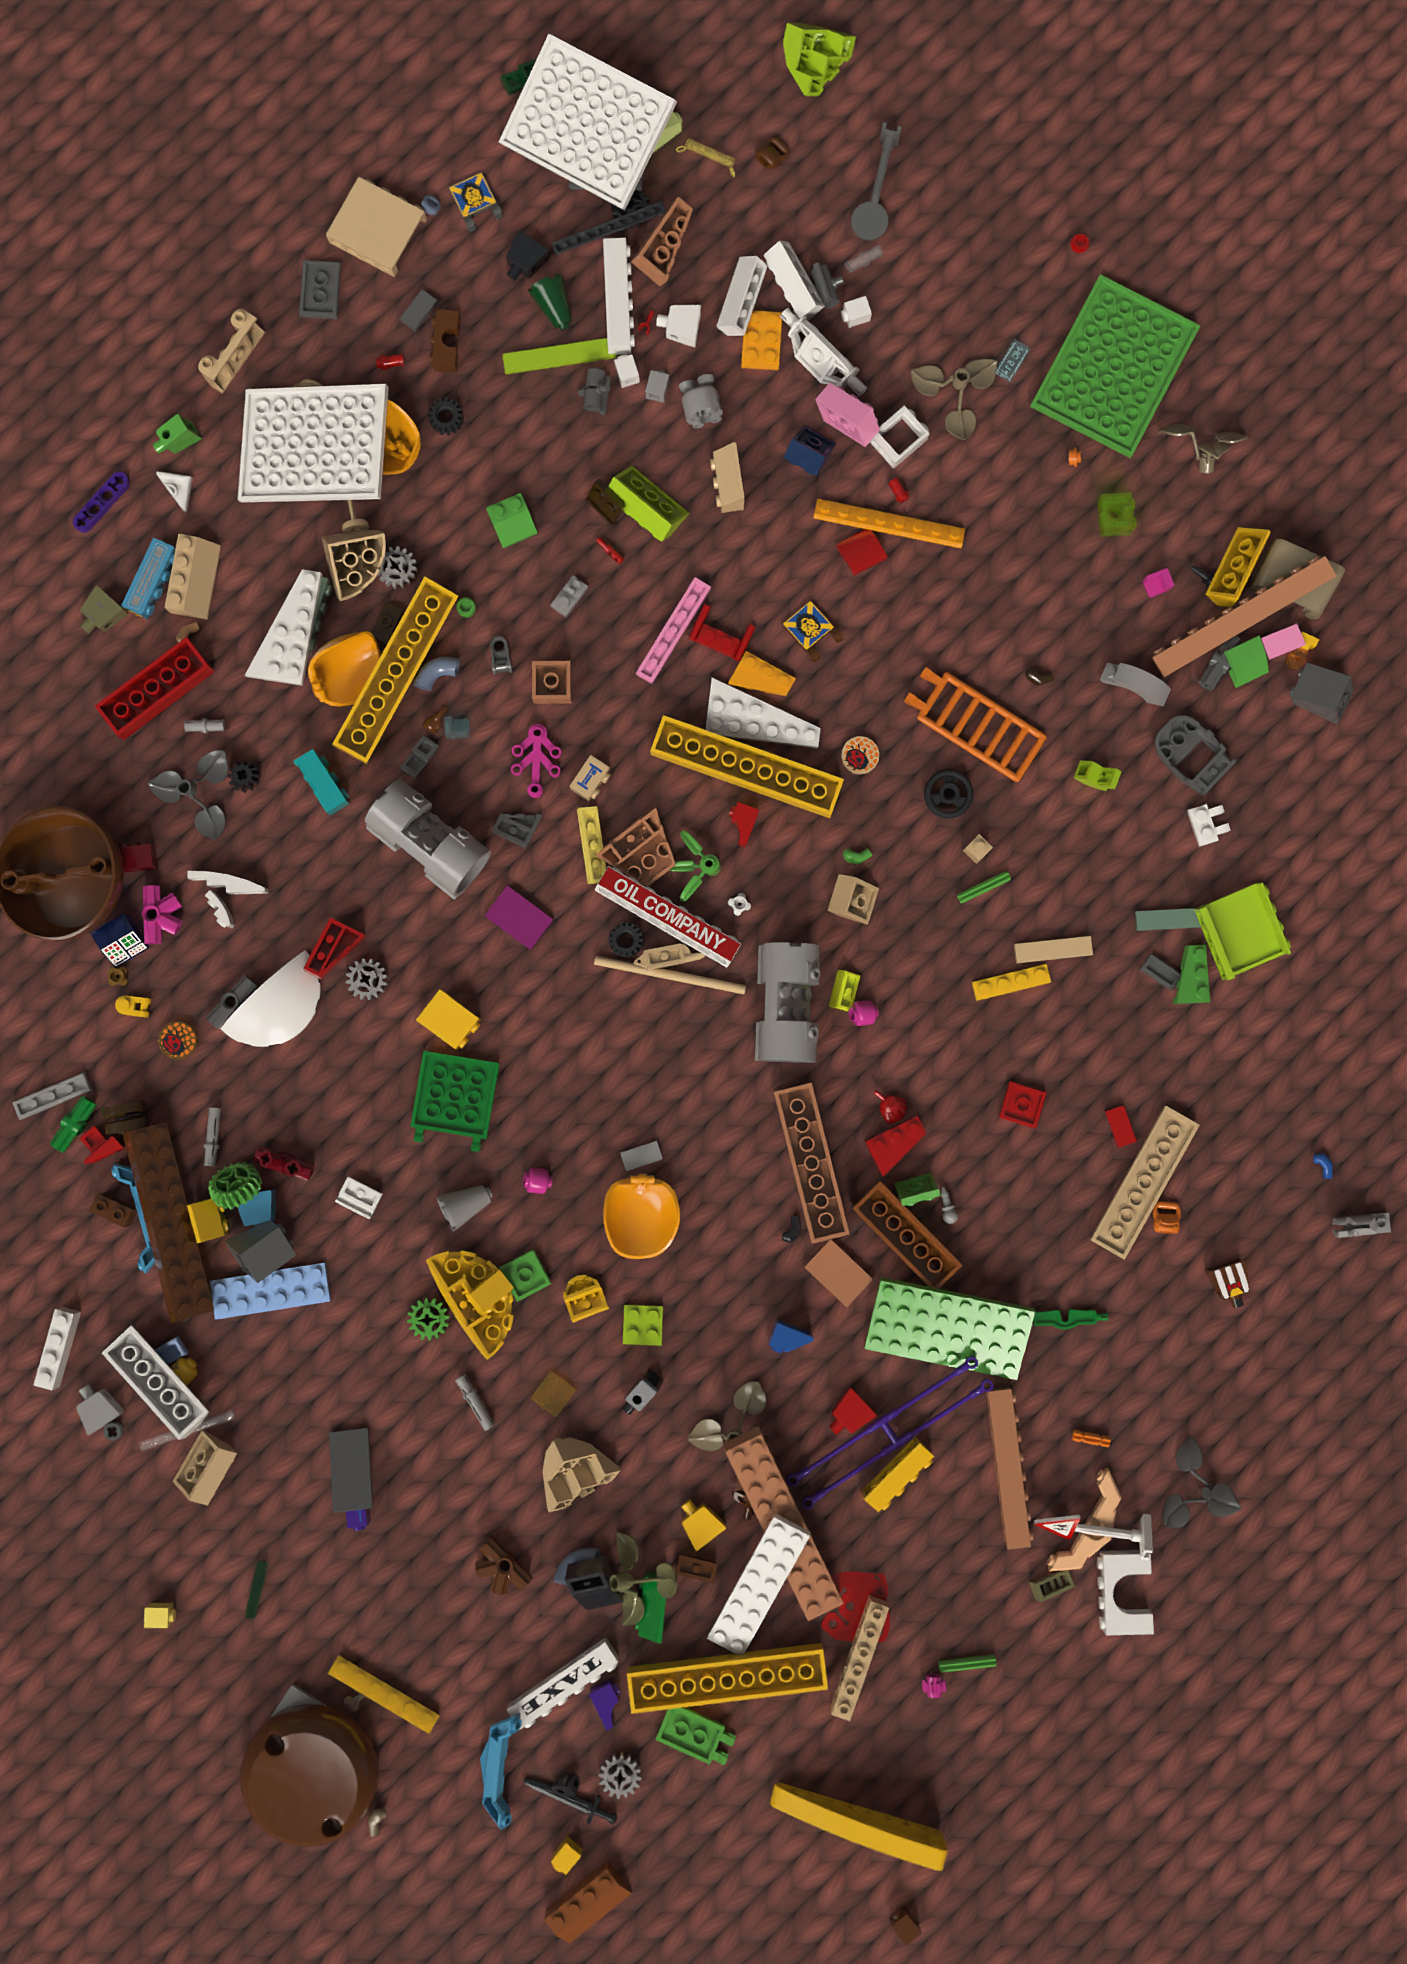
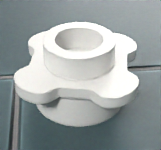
M739 893L737 897L731 898L728 901V904L732 906L734 914L737 916L741 915V912L751 908V904L747 902L746 896L743 893Z

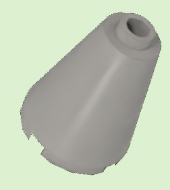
M483 1185L441 1194L436 1198L445 1219L450 1223V1229L455 1231L490 1204V1198L493 1196L488 1187L484 1188Z

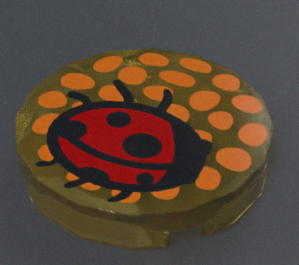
M179 1021L171 1022L164 1026L159 1033V1048L164 1055L171 1059H185L192 1055L197 1048L198 1037L194 1028L189 1024Z

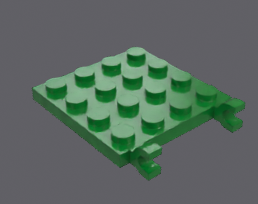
M423 1051L410 1127L416 1128L413 1141L423 1143L425 1129L473 1137L470 1151L480 1152L481 1139H487L500 1063Z

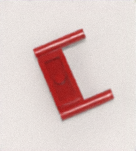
M704 604L688 639L740 662L756 627L749 624L742 640L739 641V639L704 624L711 609L709 605Z

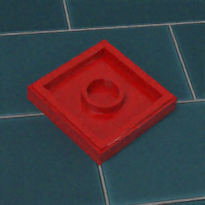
M1009 1081L998 1118L1036 1129L1047 1092Z

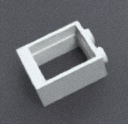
M903 406L879 427L880 431L870 443L894 469L927 441L929 430L924 423H920L916 419V415L911 409ZM903 419L919 438L898 455L882 436Z

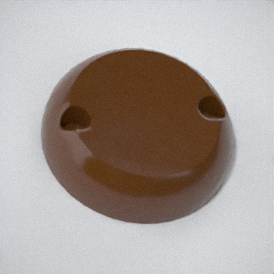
M45 807L22 817L4 836L0 843V907L8 920L23 933L48 941L77 939L97 929L116 907L124 882L122 856L113 835L93 816L68 807Z
M316 1704L290 1707L268 1719L249 1742L240 1771L242 1798L253 1820L274 1839L301 1847L326 1845L347 1835L366 1815L378 1786V1759L367 1733L353 1718L335 1708Z

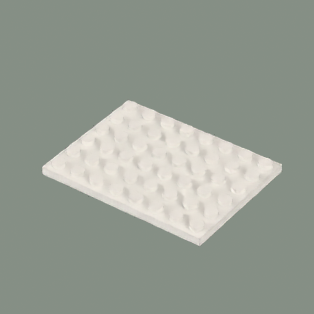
M548 34L499 143L625 210L677 101Z
M386 384L246 389L238 500L240 502L381 499L388 386Z

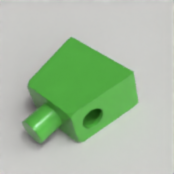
M176 414L156 430L159 440L153 443V447L159 454L166 449L173 453H178L202 438L191 421L180 414Z

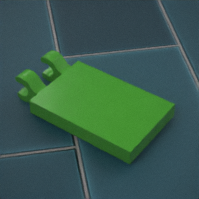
M682 1707L667 1710L656 1740L709 1765L712 1759L725 1765L728 1753L716 1750L719 1741L733 1746L736 1735L725 1732L724 1724L689 1708Z

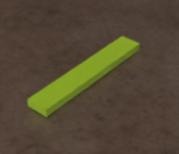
M607 338L503 354L506 374L617 358L616 354L608 353Z

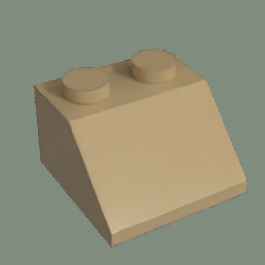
M839 874L827 911L868 925L879 888L856 877Z

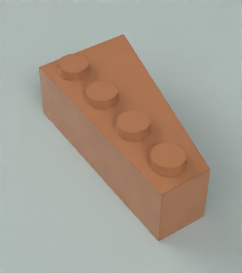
M679 196L669 205L666 213L663 214L631 261L632 264L659 286H662L668 280L669 272L674 264L677 250L680 247L683 233L686 230L693 210Z

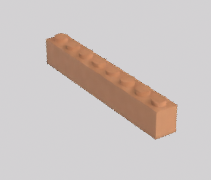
M1009 1386L993 1388L991 1391L986 1392L1004 1545L1007 1550L1031 1547L1030 1541H1033L1032 1529L1028 1527V1521H1031L1029 1509H1026L1025 1501H1028L1027 1489L1023 1487L1026 1475L1024 1469L1021 1470L1023 1453L1022 1450H1019L1018 1442H1021L1020 1431L1016 1430V1423L1019 1422L1018 1413L1014 1411L1013 1403H1016L1015 1391H1012Z

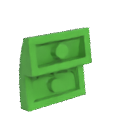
M1256 636L1224 652L1231 667L1228 672L1235 688L1269 672L1267 657L1260 636Z

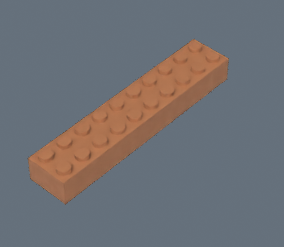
M759 1426L723 1443L725 1453L764 1532L775 1514L809 1531ZM810 1533L809 1539L787 1576L808 1621L843 1604L841 1595Z

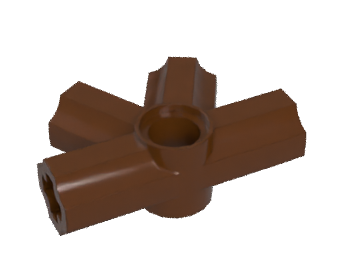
M492 1536L479 1548L488 1559L476 1561L477 1577L480 1580L494 1576L490 1590L495 1594L506 1595L510 1581L521 1591L532 1580L533 1577L516 1561L514 1554L507 1552ZM507 1560L510 1566H504L501 1561Z

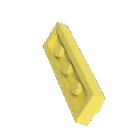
M597 806L578 808L577 815L588 884H596L606 871L605 861L596 856L603 848Z

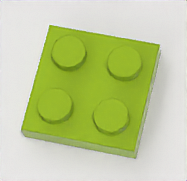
M625 1304L623 1344L662 1346L663 1306Z

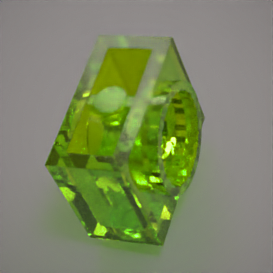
M1132 493L1100 495L1097 500L1100 537L1131 535L1137 525L1136 517H1133L1135 499H1132ZM1110 512H1115L1118 518L1111 517Z

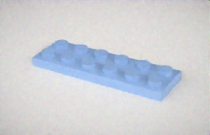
M326 1262L275 1270L258 1284L249 1275L210 1281L215 1320L331 1301Z

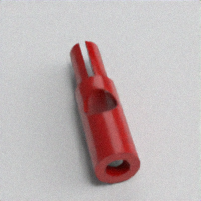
M601 537L596 539V542L615 562L620 565L625 558L610 544L608 545Z

